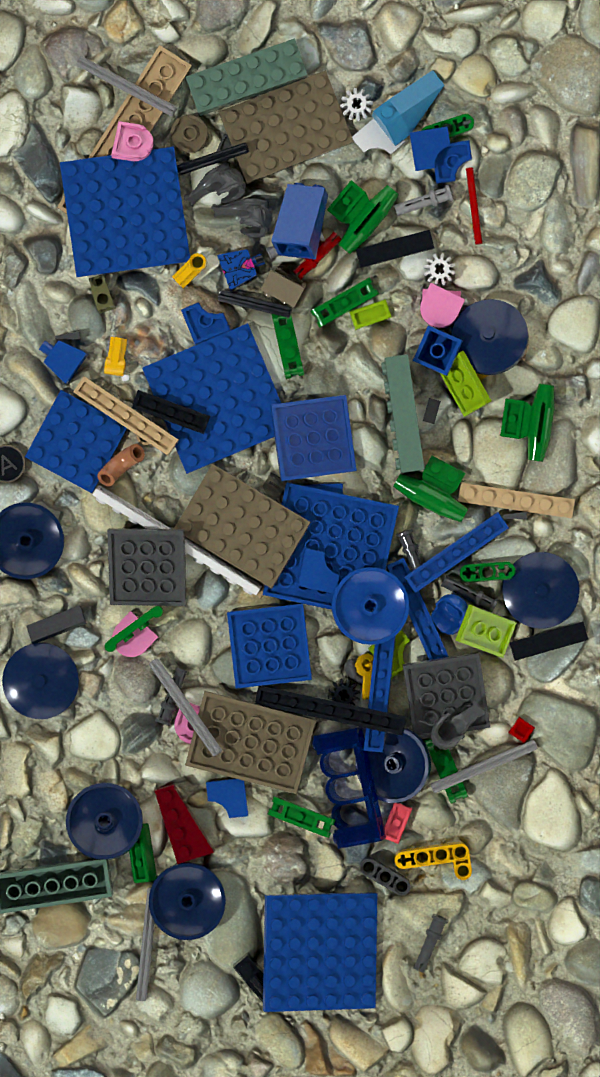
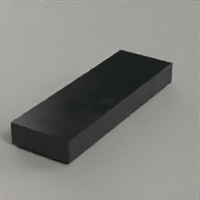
M79 605L29 624L26 627L32 644H36L87 623L82 608Z

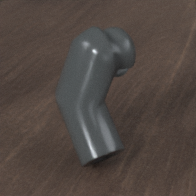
M349 659L344 666L347 678L363 686V676L357 673L355 667L356 660Z

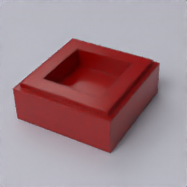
M518 717L508 733L525 743L535 727L521 717Z

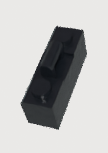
M247 952L233 964V968L263 1003L264 970Z

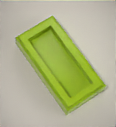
M386 299L349 312L355 330L392 318Z

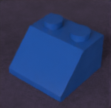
M428 326L413 361L448 376L463 340Z

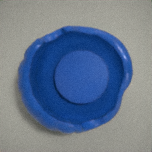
M447 594L435 604L436 607L431 613V618L442 633L454 635L460 629L468 605L460 596Z

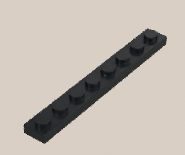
M258 686L255 704L401 736L404 734L407 720L406 716L264 686Z

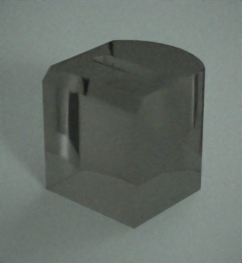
M271 472L263 485V489L268 495L279 497L288 481H281V477Z

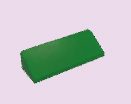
M143 823L141 835L137 843L129 851L134 883L151 882L157 878L149 824Z

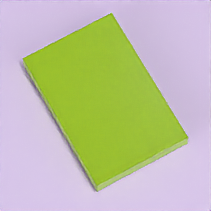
M465 352L458 353L448 376L441 373L440 375L465 417L491 402V399Z
M469 604L455 641L504 658L517 622Z

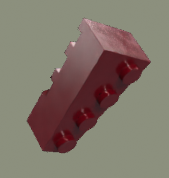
M172 783L156 788L154 790L177 864L214 853V847L198 824L176 785Z

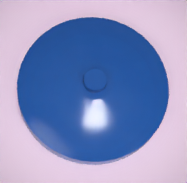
M366 567L349 573L340 581L333 595L332 613L338 628L351 640L367 645L380 644L393 638L403 628L409 613V599L403 584L392 573L380 568Z

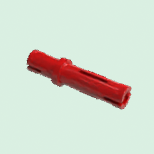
M333 231L318 247L316 259L304 258V261L292 272L297 275L303 270L298 275V278L302 280L309 271L317 267V264L341 241V238L338 236L331 242L337 236V233Z

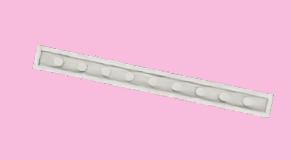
M101 485L92 494L99 503L108 504L114 512L129 517V521L144 526V529H171ZM185 537V555L193 556L194 560L199 564H206L215 574L224 575L227 577L226 580L228 582L240 585L246 593L257 595L262 587L261 583Z

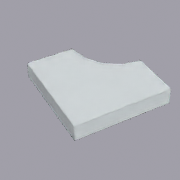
M374 118L352 137L363 153L370 149L378 148L385 150L391 155L405 143V140L395 146Z

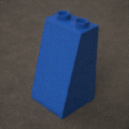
M302 183L287 184L271 240L279 256L316 259L328 199V193L323 186H305Z

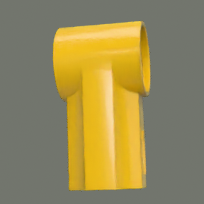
M193 254L172 278L184 289L207 267V259L201 254ZM197 257L203 259V265L199 268L193 265V260Z
M110 338L104 374L124 376L127 339Z

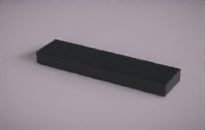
M427 230L356 249L360 268L435 248L431 232Z
M140 390L137 391L131 407L201 434L205 433L210 419L209 415Z
M582 621L509 642L514 661L589 639L584 622Z

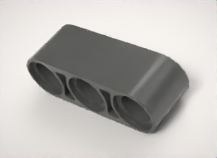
M365 857L361 860L360 870L362 874L398 895L408 894L411 887L409 880L405 876L372 857ZM366 862L374 864V868L371 871L364 870L363 865ZM384 871L389 872L391 875L387 881L380 879V874ZM404 881L407 883V888L405 890H398L396 887L397 883Z

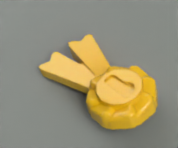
M369 653L358 656L355 663L357 673L363 676L362 700H369L373 656Z

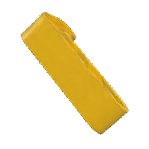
M463 842L403 849L396 852L394 856L396 866L401 869L453 862L454 872L458 879L466 880L472 874L469 849ZM457 847H464V855L457 856L455 849ZM440 849L446 851V856L442 859L436 857V852ZM425 852L427 859L419 861L417 859L418 853ZM410 853H413L415 863H412L411 859H407L405 864H402L398 859L401 858V855H404L405 858H410ZM460 866L468 868V872L465 875H460L457 872Z

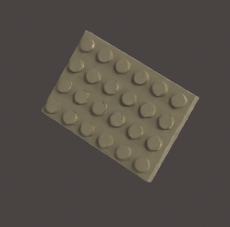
M326 70L219 111L231 146L241 143H247L249 152L236 157L246 184L354 143Z
M212 464L174 529H185V537L266 586L273 588L311 522Z
M204 691L198 716L222 751L218 755L212 756L194 730L185 766L297 794L316 719Z

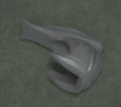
M228 162L223 163L207 172L197 187L190 194L184 195V200L189 201L193 207L197 200L208 193L216 191V194L219 196L222 193L229 192L225 198L221 199V203L227 204L238 200L244 195L246 184L237 169H232Z
M243 198L226 205L213 204L211 206V209L215 212L214 217L220 215L238 216L241 218L240 224L252 226L249 229L242 228L240 230L244 235L261 238L265 237L270 230L272 215L271 211L268 210L269 202L266 200Z
M475 700L472 706L462 713L453 716L450 720L445 719L451 714H443L435 722L431 731L432 743L440 749L452 750L465 737L464 734L469 726L478 717L486 715V709L479 706Z

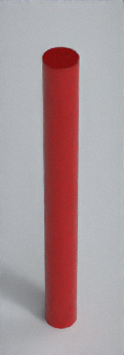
M466 168L475 245H480L483 243L473 168Z

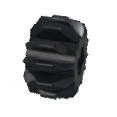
M341 678L339 679L340 686L336 682L332 683L336 690L329 688L328 691L334 693V695H329L328 699L335 698V702L350 703V705L356 706L352 700H360L359 697L354 696V694H359L360 690L353 691L357 684L354 683L350 687V679H347L346 685H343V679ZM343 689L347 690L349 698L345 697V700H342L341 695H339V692H343Z

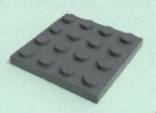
M109 528L107 530L110 605H187L185 529Z
M479 652L403 664L413 732L421 739L431 737V731L435 722L443 714H451L445 719L450 720L453 716L462 713L472 706L475 700L479 706L486 709L487 713L478 717L469 726L467 731L491 728Z

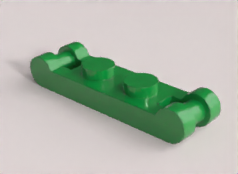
M371 278L365 279L312 309L310 312L312 316L316 317L319 328L379 295L378 290L374 289L371 284L373 283ZM365 287L368 294L363 296L360 290ZM325 309L329 313L327 317H324L322 311Z
M272 314L285 378L290 379L291 376L295 375L304 376L292 316L287 318ZM286 319L287 324L280 326L279 320ZM296 362L297 367L289 369L288 364Z
M155 606L108 640L105 643V650L108 652L116 650L117 644L120 641L124 640V642H127L134 636L132 632L138 628L142 631L150 625L148 621L151 618L162 616L164 613L163 608Z
M430 738L424 740L440 779L458 772L449 749H441L435 752V745L432 743V740ZM463 782L456 784L459 791L452 793L451 787L445 789L451 804L455 803L459 798L463 797L464 799L468 797Z
M273 796V805L269 809L268 815L330 838V829L335 824L336 819ZM280 805L284 806L282 813L279 812ZM320 821L325 822L323 829L318 827Z

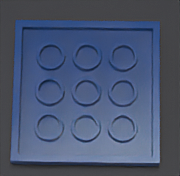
M60 390L25 458L93 494L99 483L97 477L99 471L111 460L127 428L98 409Z
M346 395L270 405L281 481L357 471Z
M303 603L227 612L236 689L312 680Z

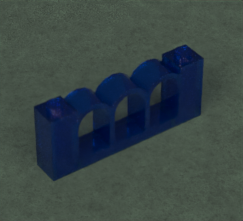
M356 726L313 736V748L317 751V755L322 754L320 768L330 778L325 786L326 795L332 803L336 804L332 809L331 818L336 819L334 825L337 829L334 830L333 841L337 844V848L341 849L380 842L386 839L368 751H364L365 737L363 728ZM353 748L358 769L345 772L333 770L329 764L330 754ZM359 775L363 796L342 798L336 793L335 782L338 778ZM365 801L369 822L347 824L342 820L340 810L343 805Z

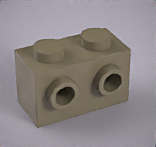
M272 266L260 290L263 291L265 296L269 298L275 297L280 300V303L283 305L295 307L306 283Z

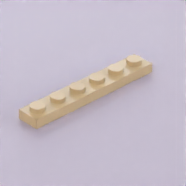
M84 376L73 391L79 397L167 456L170 455L179 441Z
M460 483L458 502L572 518L575 499Z

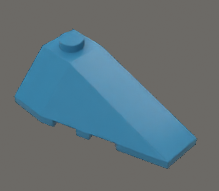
M432 70L375 109L372 117L396 146L410 136L409 133L414 131L419 121L444 87V84Z

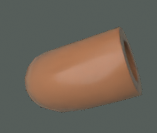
M132 444L123 449L99 471L97 475L98 480L105 486H112L123 473L144 459L145 454L142 447L138 444Z

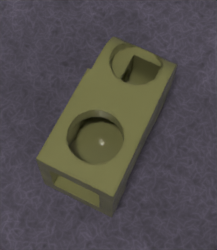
M104 274L89 278L91 291L99 314L116 309Z

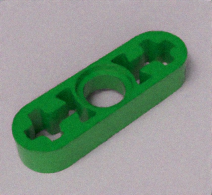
M462 114L425 126L421 131L435 129L434 127L441 128L444 124H450L453 128V131L449 134V138L471 131L474 126V119L469 114ZM465 118L466 121L471 122L468 124V128L460 126L458 127L459 131L456 132V126L453 121H457L456 124H460Z
M510 562L468 564L460 569V577L467 583L510 580L516 574V568ZM499 566V570H504L505 566H508L509 569H512V572H509L508 576L503 572L498 573L499 577H496L497 570L495 567ZM491 567L493 575L488 578L484 577V568ZM476 568H479L480 578H477V574L471 575L469 579L464 575L467 569L477 572Z

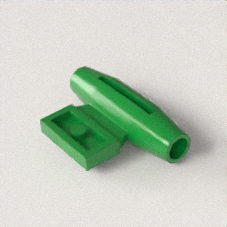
M351 180L327 209L340 222L350 224L338 245L349 254L356 250L370 237L388 215L399 194L386 185L369 200L367 193Z
M539 384L532 406L525 401L505 399L500 436L515 439L527 437L528 460L540 462L544 460L550 442L555 410L554 386Z
M432 455L425 470L422 472V480L400 473L393 486L411 501L437 515L462 522L468 511L464 505L450 496L459 487L465 472Z

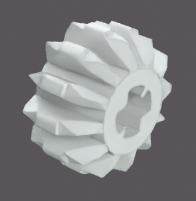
M354 88L353 95L348 90L346 94L349 98L344 96L341 98L345 103L341 104L340 108L346 109L343 112L344 116L350 113L349 120L356 116V121H360L359 115L366 119L367 115L365 112H372V109L367 106H372L373 101H367L370 98V94L363 96L364 89L360 91V94H357V88ZM353 101L361 102L359 109L357 107L353 108Z
M441 253L440 259H438L436 254H433L434 261L431 258H427V262L430 265L425 264L423 268L429 271L424 272L423 275H431L427 280L429 283L435 279L434 284L438 285L439 280H441V284L444 286L446 284L444 278L449 282L452 281V278L448 275H455L454 270H449L455 267V263L448 265L451 257L443 260L444 254ZM436 265H438V267L440 265L444 267L442 270L444 272L443 274H441L440 272L439 274L435 273Z

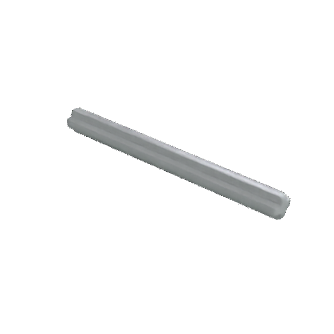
M79 57L77 61L78 67L170 116L175 114L177 108L169 102L87 58Z
M154 659L151 661L149 666L212 756L221 753V747L160 660Z
M534 740L528 741L431 783V788L434 793L440 792L538 749L537 744Z
M151 887L147 889L136 1000L146 1001L155 923L149 910Z

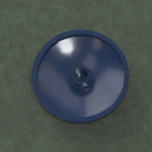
M495 299L481 300L465 308L457 317L451 333L452 336L463 340L458 353L464 351L475 372L482 375H496L513 368L524 356L529 341L527 324L522 314L511 304Z
M17 503L3 509L0 512V570L18 579H33L48 573L59 561L64 548V534L58 519L51 511L34 503Z
M548 552L530 553L513 563L516 568V574L512 579L504 580L502 587L503 600L510 614L520 623L538 629L554 627L564 622L574 611L580 592L577 575L570 564L563 558ZM508 569L506 576L509 575V572H512V569Z
M50 643L29 644L16 651L8 660L2 677L3 691L10 705L20 714L32 719L52 718L64 712L76 698L79 689L78 669L71 656L62 648Z
M407 728L404 729L403 736L386 732L384 753L364 751L365 738L363 739L356 753L355 767L361 785L370 795L383 802L399 803L409 800L421 792L430 776L431 759L425 743L416 733Z
M98 783L80 791L70 803L66 814V829L71 842L82 854L96 860H111L126 854L137 843L143 828V815L136 798L125 788L112 783Z
M184 862L168 867L158 875L150 890L149 910L155 924L165 934L176 939L194 940L209 934L219 924L225 911L226 897L221 881L210 869L197 863Z

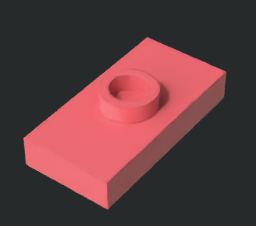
M393 803L380 837L399 844L412 808L401 803Z

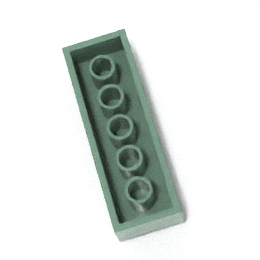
M294 38L186 76V80L200 117L307 78L308 75Z
M408 354L386 357L381 367L382 374L387 376L384 388L385 394H389L390 400L387 401L388 413H392L393 418L389 423L391 432H395V439L392 440L393 450L398 453V458H395L396 470H400V473L422 471L425 469Z
M91 858L0 872V914L112 897L114 894L109 860Z

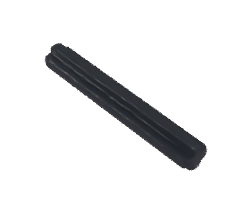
M241 143L177 165L178 174L183 175L249 152L247 143Z
M220 290L218 294V300L221 302L287 318L292 313V307L224 290Z

